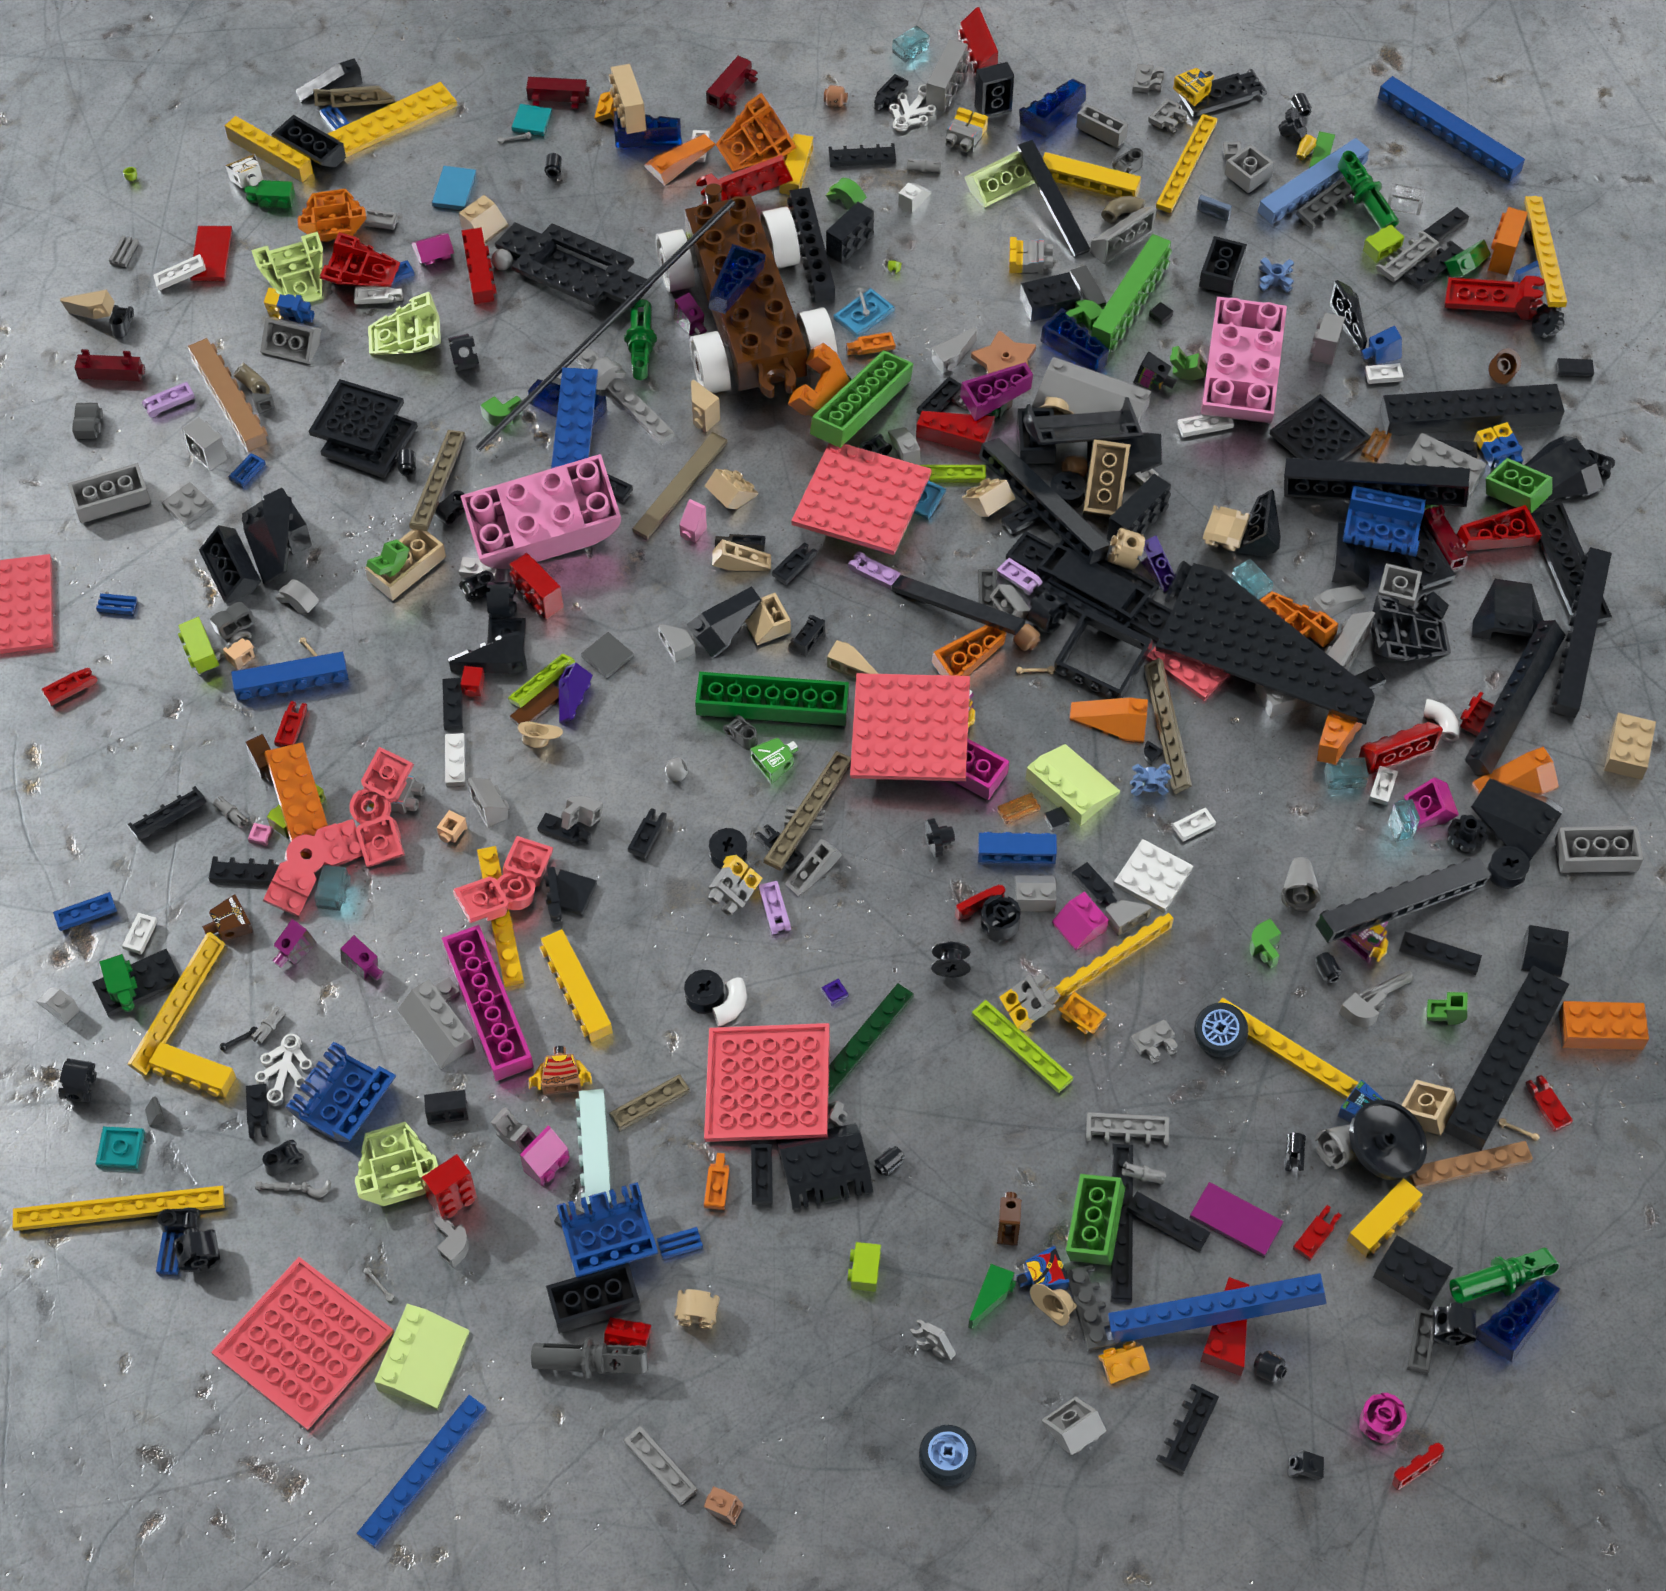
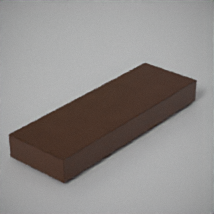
M551 683L524 706L512 713L510 720L517 726L522 722H534L559 701V688Z

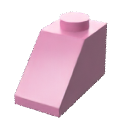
M691 499L687 503L679 525L682 538L696 543L707 529L706 506Z

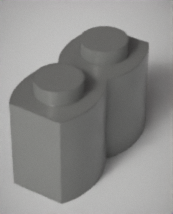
M76 403L72 426L75 439H97L98 433L101 432L100 419L103 418V410L99 407L98 403Z
M237 602L229 606L226 611L214 614L210 618L213 629L223 639H228L237 634L239 630L252 626L255 623L252 611L244 603Z

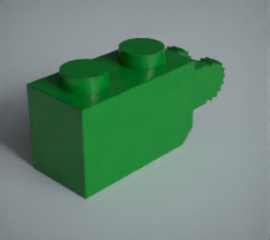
M262 180L258 183V186H246L244 189L245 194H247V202L258 203L259 207L292 208L295 190L291 181Z
M123 954L99 961L111 1000L116 1003L120 1002L125 1012L132 1011L134 1009L132 997H136L134 989L138 987L135 977H131L129 973L133 971L130 960L126 961Z

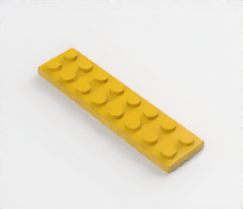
M440 81L328 133V135L344 143L346 157H349L458 105L456 99Z

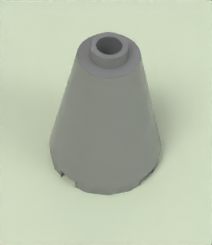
M1297 857L1292 860L1281 892L1282 903L1288 908L1289 906L1294 907L1295 911L1313 909L1321 900V893L1311 861L1305 857Z
M1350 1124L1324 1129L1317 1133L1315 1141L1318 1140L1319 1146L1316 1149L1321 1160L1327 1166H1334V1169H1339L1355 1156L1349 1136Z

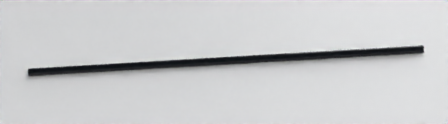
M730 199L486 435L475 448L480 452L562 373V367L567 368L689 250L707 230L735 205V202Z

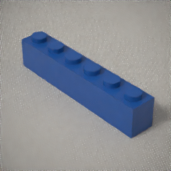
M343 651L231 672L237 700H247L258 696L285 693L291 690L349 680Z

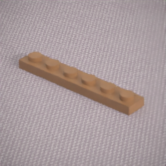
M1526 1141L1423 1164L1417 1172L1410 1176L1413 1186L1418 1189L1531 1163L1533 1158Z

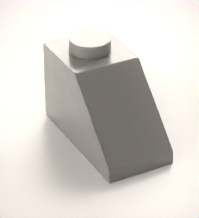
M664 624L658 625L659 637L675 663L695 654L697 643L695 638L688 634L687 630Z
M1121 900L1117 903H1111L1106 908L1105 916L1109 919V926L1119 936L1150 918L1152 908L1150 905Z
M50 987L36 1001L65 1025L80 1011L75 1000L58 988Z

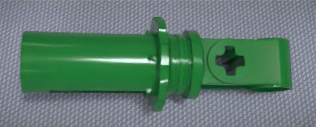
M1345 151L1338 163V169L1351 186L1353 193L1356 194L1354 202L1356 204L1363 203L1380 229L1386 228L1389 225L1395 228L1399 224V219L1380 193L1382 183L1380 181L1373 182L1372 176L1367 173L1366 168L1361 164L1356 154L1352 151Z
M640 299L633 308L631 307V327L626 331V335H624V341L627 343L628 350L631 353L632 376L636 380H644L648 377L649 354L657 342V335L651 329L652 305L645 299ZM638 307H644V312H639ZM639 320H643V326H639Z
M1545 1247L1506 1260L1501 1256H1496L1495 1259L1491 1260L1490 1267L1451 1279L1449 1288L1453 1299L1461 1304L1498 1291L1502 1292L1505 1296H1510L1515 1292L1516 1287L1554 1274L1559 1269L1560 1264L1548 1248Z

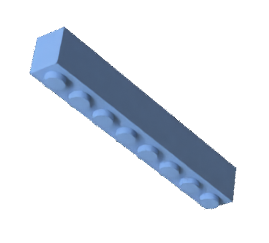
M1357 138L1351 140L1262 199L1259 203L1258 213L1270 224L1280 221L1286 214L1292 213L1298 206L1304 205L1310 198L1316 197L1322 190L1328 189L1334 182L1344 177L1338 169V163L1345 151L1354 152L1361 164L1364 165L1368 161L1370 149Z

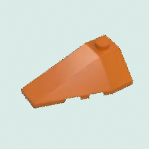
M703 134L657 154L644 164V167L665 186L713 148L715 143Z
M1118 698L1071 702L1070 720L1089 728L1095 727L1100 729L1104 734L1108 735L1110 733L1118 736L1122 741L1144 743L1148 699Z
M1544 746L1521 755L1493 770L1492 774L1484 775L1472 783L1478 794H1480L1490 778L1539 795L1559 787L1553 760Z

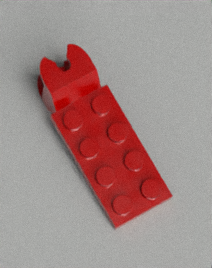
M779 155L719 179L710 173L699 178L696 181V185L701 187L712 183L720 185L722 188L721 201H725L734 197L754 196L791 182L793 178L783 156ZM705 188L701 191L702 196H706Z
M1525 276L1518 284V282L1449 277L1445 308L1515 312L1516 310L1521 320H1532L1533 316L1537 313L1536 310H1531L1530 308H1538L1543 304L1538 298H1541L1544 293L1532 287L1544 285L1545 280L1537 276Z

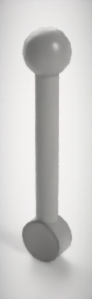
M527 132L524 135L506 138L498 137L497 142L499 144L504 143V141L515 140L520 138L529 139L531 138V133Z
M858 288L857 293L860 295L864 309L863 316L867 317L870 315V311L865 304L863 288Z
M365 1268L364 1274L368 1275L385 1294L386 1300L392 1302L394 1295L383 1287L372 1274L371 1268Z

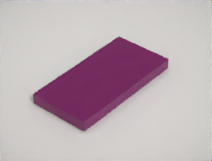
M1211 1182L1206 1186L1189 1217L1262 1257H1265L1284 1222Z

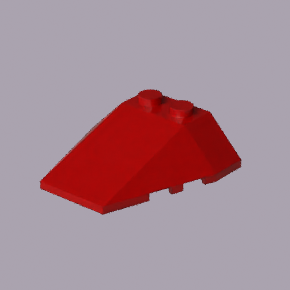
M339 232L334 242L328 265H324L319 278L338 285L391 287L400 262L383 252L381 254L376 252L371 245L366 246L362 244L360 239Z

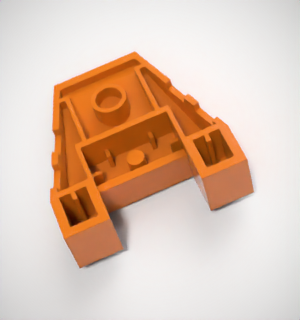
M825 343L811 349L806 360V364L821 374L815 390L805 384L793 390L788 402L789 406L804 416L815 415L850 382L838 354Z
M1273 591L1260 599L1263 604L1306 638L1311 637L1322 647H1325L1334 640L1338 630V623L1326 613L1321 611L1315 612L1310 610L1307 605L1303 604L1301 606L1293 603L1292 599Z

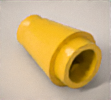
M1308 134L1301 138L1296 154L1299 160L1304 161L1316 147V138Z

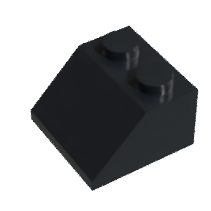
M1529 925L1524 935L1521 970L1530 972L1532 966H1535L1553 976L1561 977L1568 949L1569 932Z

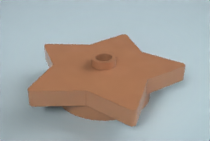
M998 331L991 345L973 351L971 358L982 365L987 374L1025 362L1028 365V361L1036 351V345L1014 342L1003 332Z

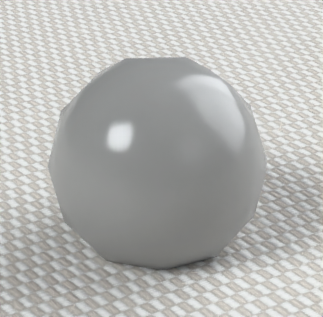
M499 249L493 253L491 261L496 269L503 271L511 267L513 257L508 250Z
M672 758L665 765L666 776L672 781H682L688 775L687 766L681 758Z

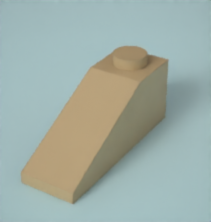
M107 289L60 299L68 313L92 319L110 317L115 303Z
M722 539L712 552V566L728 571H770L771 554Z
M837 640L827 656L828 668L855 679L856 673L878 674L864 657L846 642Z

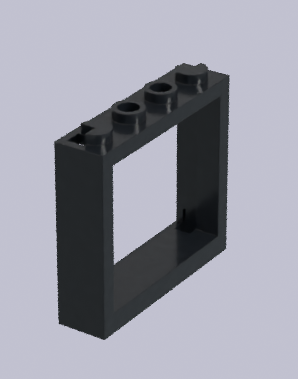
M1086 608L1056 658L1054 667L1058 674L1068 676L1078 684L1083 683L1095 692L1100 691L1110 699L1123 698L1152 649V639ZM1087 625L1142 650L1120 689L1065 664Z

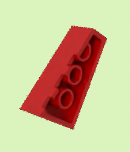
M482 227L461 230L474 304L493 302L494 294H497L495 284L491 282L494 281L493 271H489L492 268L491 259L487 258L490 254L488 245L485 246Z
M922 411L916 424V437L979 455L982 443L990 441L994 431L995 416H983L975 421L971 414Z
M1526 505L1461 525L1456 534L1458 539L1462 538L1464 541V549L1466 551L1536 546L1542 536Z
M1229 1277L1224 1291L1249 1287V1284ZM1247 1319L1212 1325L1200 1362L1242 1376L1245 1365Z

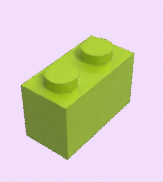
M1389 225L1365 239L1363 252L1375 263H1378L1402 247L1404 236L1392 225Z
M856 1242L855 1249H851L850 1262H853V1269H848L847 1281L851 1282V1289L876 1292L881 1254L880 1244Z

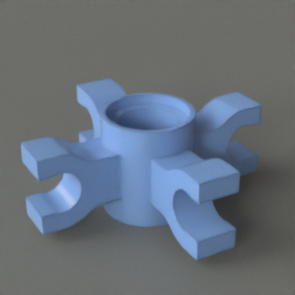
M1266 257L1260 260V263L1263 265L1259 267V270L1268 274L1260 278L1262 283L1258 287L1262 291L1266 290L1270 285L1274 287L1281 285L1287 293L1293 289L1290 285L1294 281L1285 276L1293 272L1291 267L1294 265V262L1292 260H1287L1283 265L1278 263L1272 265Z
M1165 763L1159 769L1155 767L1143 768L1140 764L1132 767L1137 774L1130 781V784L1135 787L1131 790V794L1137 796L1143 790L1145 792L1158 791L1161 795L1169 793V789L1165 788L1164 785L1168 784V780L1171 779V775L1166 773L1167 770L1171 769L1170 765Z

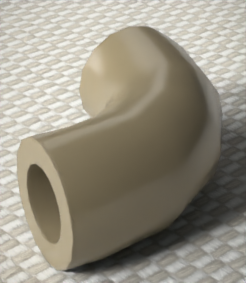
M1133 196L1119 197L1107 204L1101 216L1105 221L1114 223L1121 214L1133 213L1144 208L1145 200Z
M244 362L234 372L233 376L250 389L253 394L270 393L267 382Z

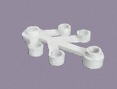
M926 84L918 87V96L911 106L908 104L905 93L898 94L897 102L902 105L905 112L903 116L899 112L898 104L893 103L890 105L889 111L895 117L893 121V128L895 130L905 131L909 126L916 124L927 126L928 117L922 114H927L928 116L936 114V107L934 105L918 108L922 101L926 100ZM921 115L919 118L910 119L912 116Z
M287 1034L282 1039L281 1046L269 1053L262 1054L260 1057L262 1065L269 1068L256 1073L255 1079L258 1084H266L270 1076L279 1072L275 1087L267 1093L268 1102L272 1106H279L284 1102L282 1091L288 1072L295 1081L296 1088L302 1091L298 1083L304 1082L306 1078L300 1075L291 1062L293 1054L300 1062V1068L303 1072L307 1073L313 1069L311 1060L307 1059L300 1049L302 1045L300 1037L295 1034ZM284 1054L282 1060L272 1065L273 1059ZM265 1058H270L268 1062H264ZM306 1063L310 1064L306 1068L303 1067V1065ZM260 1076H265L263 1080H259ZM275 1097H280L277 1101H273Z

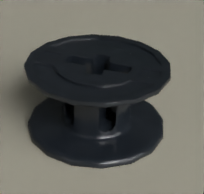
M1072 471L1057 473L1050 482L1051 488L1070 507L1077 509L1083 504L1085 499V480L1078 473Z
M734 828L720 829L709 839V857L711 863L716 868L722 869L726 856L737 855L744 862L747 860V841L740 831Z
M1503 846L1496 849L1492 854L1487 868L1491 873L1489 879L1500 888L1515 889L1525 881L1530 862L1527 855L1519 848Z
M950 941L936 944L932 948L933 956L940 959L931 966L932 972L936 975L955 978L970 972L971 967L969 963L963 960L971 954L970 947Z
M704 969L690 974L684 985L685 1000L689 1008L697 1013L708 1014L713 1012V1007L721 1005L724 1002L725 995L722 978L717 973Z

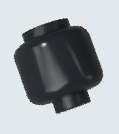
M1272 1351L1260 1352L1254 1361L1253 1367L1256 1369V1374L1271 1383L1276 1382L1279 1378L1283 1379L1287 1373L1285 1359Z

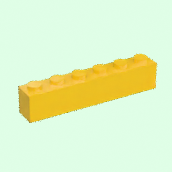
M235 116L224 125L228 140L255 154V156L303 183L313 174L310 158L241 118Z
M1047 152L1043 156L1047 168L1057 183L1115 198L1124 196L1136 197L1140 189L1141 176Z
M561 929L540 938L542 944L539 947L543 958H548L549 970L551 973L556 974V983L559 989L563 988L565 992L563 996L567 1005H572L573 1017L576 1021H580L582 1025L580 1030L583 1036H588L592 1043L612 1034L611 1022L564 931Z

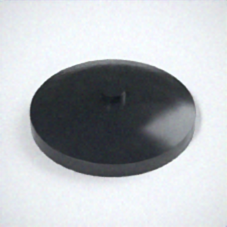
M1374 1100L1362 1106L1354 1114L1349 1128L1350 1142L1356 1157L1367 1170L1386 1180H1402L1403 1178L1410 1177L1421 1168L1427 1154L1426 1136L1419 1121L1408 1109L1390 1100Z

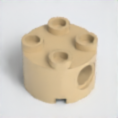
M1120 528L1117 536L1113 535L1110 545L1113 547L1107 561L1125 568L1135 569L1139 563V560H1137L1138 556H1142L1144 550V535Z
M686 1289L685 1294H683L682 1290H679L674 1318L678 1320V1325L690 1327L691 1323L699 1324V1328L712 1329V1325L716 1324V1313L720 1297L715 1294L714 1298L710 1297V1292Z

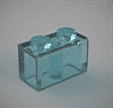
M916 25L893 40L892 52L906 63L929 48L930 36Z
M1251 559L1233 569L1231 578L1258 600L1272 591L1273 582Z
M1365 758L1339 759L1336 765L1326 763L1324 771L1328 789L1340 790L1343 788L1359 789L1366 787L1368 771Z
M1413 799L1399 800L1393 804L1388 825L1395 842L1414 838L1420 817Z
M323 865L314 897L317 908L341 910L342 904H345L346 887H349L351 876L348 875L346 867Z

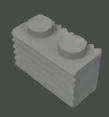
M999 584L990 595V598H992V601H994V604L998 606L1000 611L1026 620L1030 608L1012 585Z

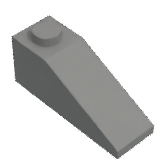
M974 327L932 348L931 360L942 373L958 366L977 341V328Z
M902 427L889 430L888 434L899 460L921 465L920 448L915 437L907 428Z
M1355 585L1330 589L1313 597L1310 610L1324 612L1332 618L1364 601L1366 597Z
M820 839L785 885L800 897L834 866L842 856V853L831 843Z

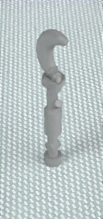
M239 631L231 637L226 648L229 649L233 643L242 637L251 638L252 634L248 631ZM223 649L215 653L218 661L224 655Z
M327 1180L321 1189H313L307 1182H304L303 1185H296L294 1182L291 1185L275 1182V1184L256 1182L255 1184L256 1190H262V1188L274 1189L275 1191L303 1190V1193H308L315 1198L325 1196L331 1187L330 1180Z

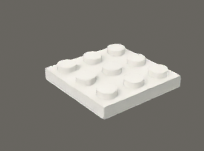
M1142 839L1115 879L1114 886L1165 913L1192 872L1193 865Z

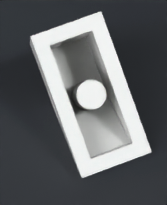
M907 183L899 192L898 207L913 214L929 197L931 191L918 184Z

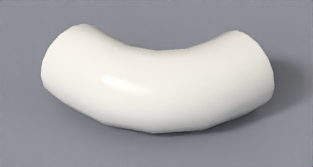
M1426 699L1423 717L1435 720L1442 727L1441 739L1448 742L1457 741L1459 739V721L1454 712L1443 703Z
M733 978L726 982V1000L723 1004L712 1008L718 1027L736 1019L744 1009L747 992L743 978Z

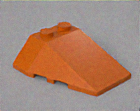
M762 93L747 102L743 111L735 118L734 123L730 128H727L715 144L733 172L751 167L779 155L784 157L797 148L792 137Z
M346 189L312 193L306 203L307 207L303 208L302 215L297 218L298 228L306 234L318 232L320 241L323 242L336 239L339 232L353 236L367 219L365 208L361 207L359 202L355 201Z

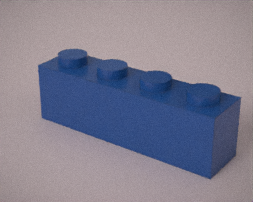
M984 832L978 835V863L1056 864V834Z

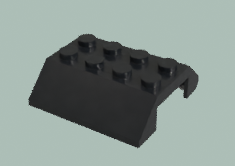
M856 1123L829 1128L828 1137L776 1139L780 1160L782 1159L792 1210L801 1208L800 1194L803 1206L809 1207L806 1191L814 1190V1200L817 1205L821 1204L819 1190L822 1191L824 1203L842 1200L840 1186H842L844 1199L849 1198L850 1193L847 1186L849 1182H854L857 1196L862 1195L860 1182H862L865 1195L874 1193L861 1132Z

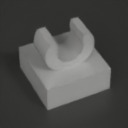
M839 1101L828 1104V1124L833 1123L836 1127L843 1125L839 1121L838 1116L842 1118L848 1116L842 1110L844 1104Z

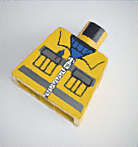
M1198 68L1191 69L1174 77L1173 89L1190 104L1196 106L1210 93L1214 75L1211 71L1203 73Z

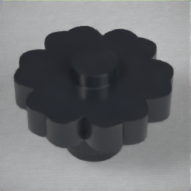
M1293 107L1285 112L1286 120L1282 121L1278 128L1283 137L1294 136L1296 141H1301V138L1307 134V128L1302 114L1298 112L1297 108Z
M1545 303L1538 307L1536 310L1537 314L1532 318V327L1535 328L1534 333L1546 338L1547 336L1552 337L1562 330L1565 324L1563 319L1564 313L1561 312L1562 308L1548 307V304Z
M1461 815L1460 819H1453L1449 825L1448 832L1450 834L1448 840L1454 847H1460L1463 852H1474L1476 848H1482L1488 838L1486 834L1487 827L1482 820H1477L1473 815Z
M935 818L928 819L925 825L927 845H929L934 858L943 856V846L955 841L952 826L947 827V825L938 827Z

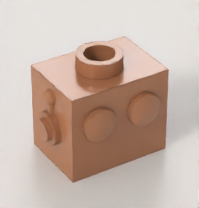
M713 1486L706 1498L704 1508L712 1516L735 1525L744 1504L737 1496Z

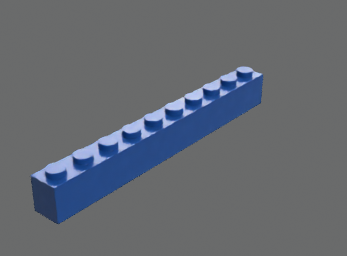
M1394 76L1390 77L1380 86L1378 99L1508 181H1511L1522 171L1525 161L1523 157Z
M1321 1273L1111 1312L1108 1313L1111 1333L1116 1344L1325 1305L1327 1302Z

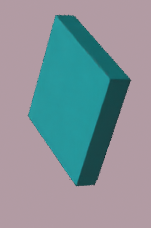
M520 104L511 127L512 131L520 133L530 132L533 135L544 136L552 115V108Z
M103 1126L95 1165L107 1168L138 1169L145 1134L144 1128Z

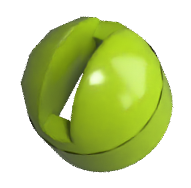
M127 167L123 170V175L127 181L132 182L136 180V168Z
M888 261V271L892 273V270H895V274L899 273L902 263Z

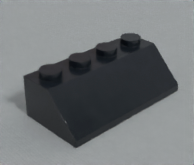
M292 115L271 134L272 137L323 166L336 167L346 158L344 143L295 115Z
M218 525L200 547L199 552L224 603H229L252 594L261 583V579L236 529Z

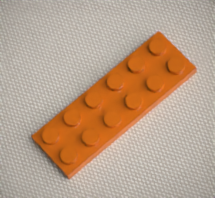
M303 742L265 751L264 754L290 841L301 835L314 836L318 829L326 827L328 824ZM300 853L303 859L310 858L309 853Z

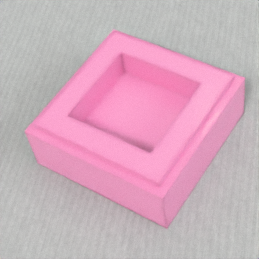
M254 823L248 837L249 843L267 846L274 831L273 827Z

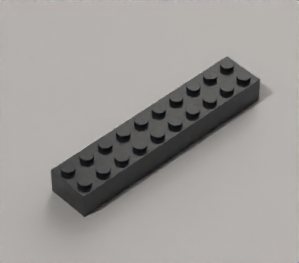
M1557 384L1383 395L1380 405V413L1386 436L1484 430L1508 422L1510 428L1560 425L1565 412Z
M1286 458L1284 496L1350 500L1353 486L1426 500L1425 505L1467 507L1470 468Z
M1532 966L1444 1130L1445 1133L1482 1151L1563 999L1569 983Z

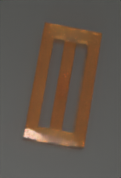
M1375 428L1361 456L1378 462L1392 434L1388 433L1387 435L1385 434L1386 431L1382 430L1380 432L1379 428ZM1376 436H1379V437L1377 438L1375 444L1373 445L1371 451L1369 452V454H1367V451L1369 450V448H1370L1371 444L1373 443L1375 437H1376ZM1382 438H1384L1385 440L1382 446L1380 447L1378 453L1374 457L1373 454L1376 448L1378 447Z
M1032 792L998 806L997 810L1006 824L1040 811L1041 807L1037 804V800L1033 797ZM1033 805V807H1030V808H1028V809H1025V810L1021 811L1022 809H1024V808H1026V807H1028V806ZM1018 812V813H1016V814H1013V815L1007 817V815H1009V814H1011V813Z

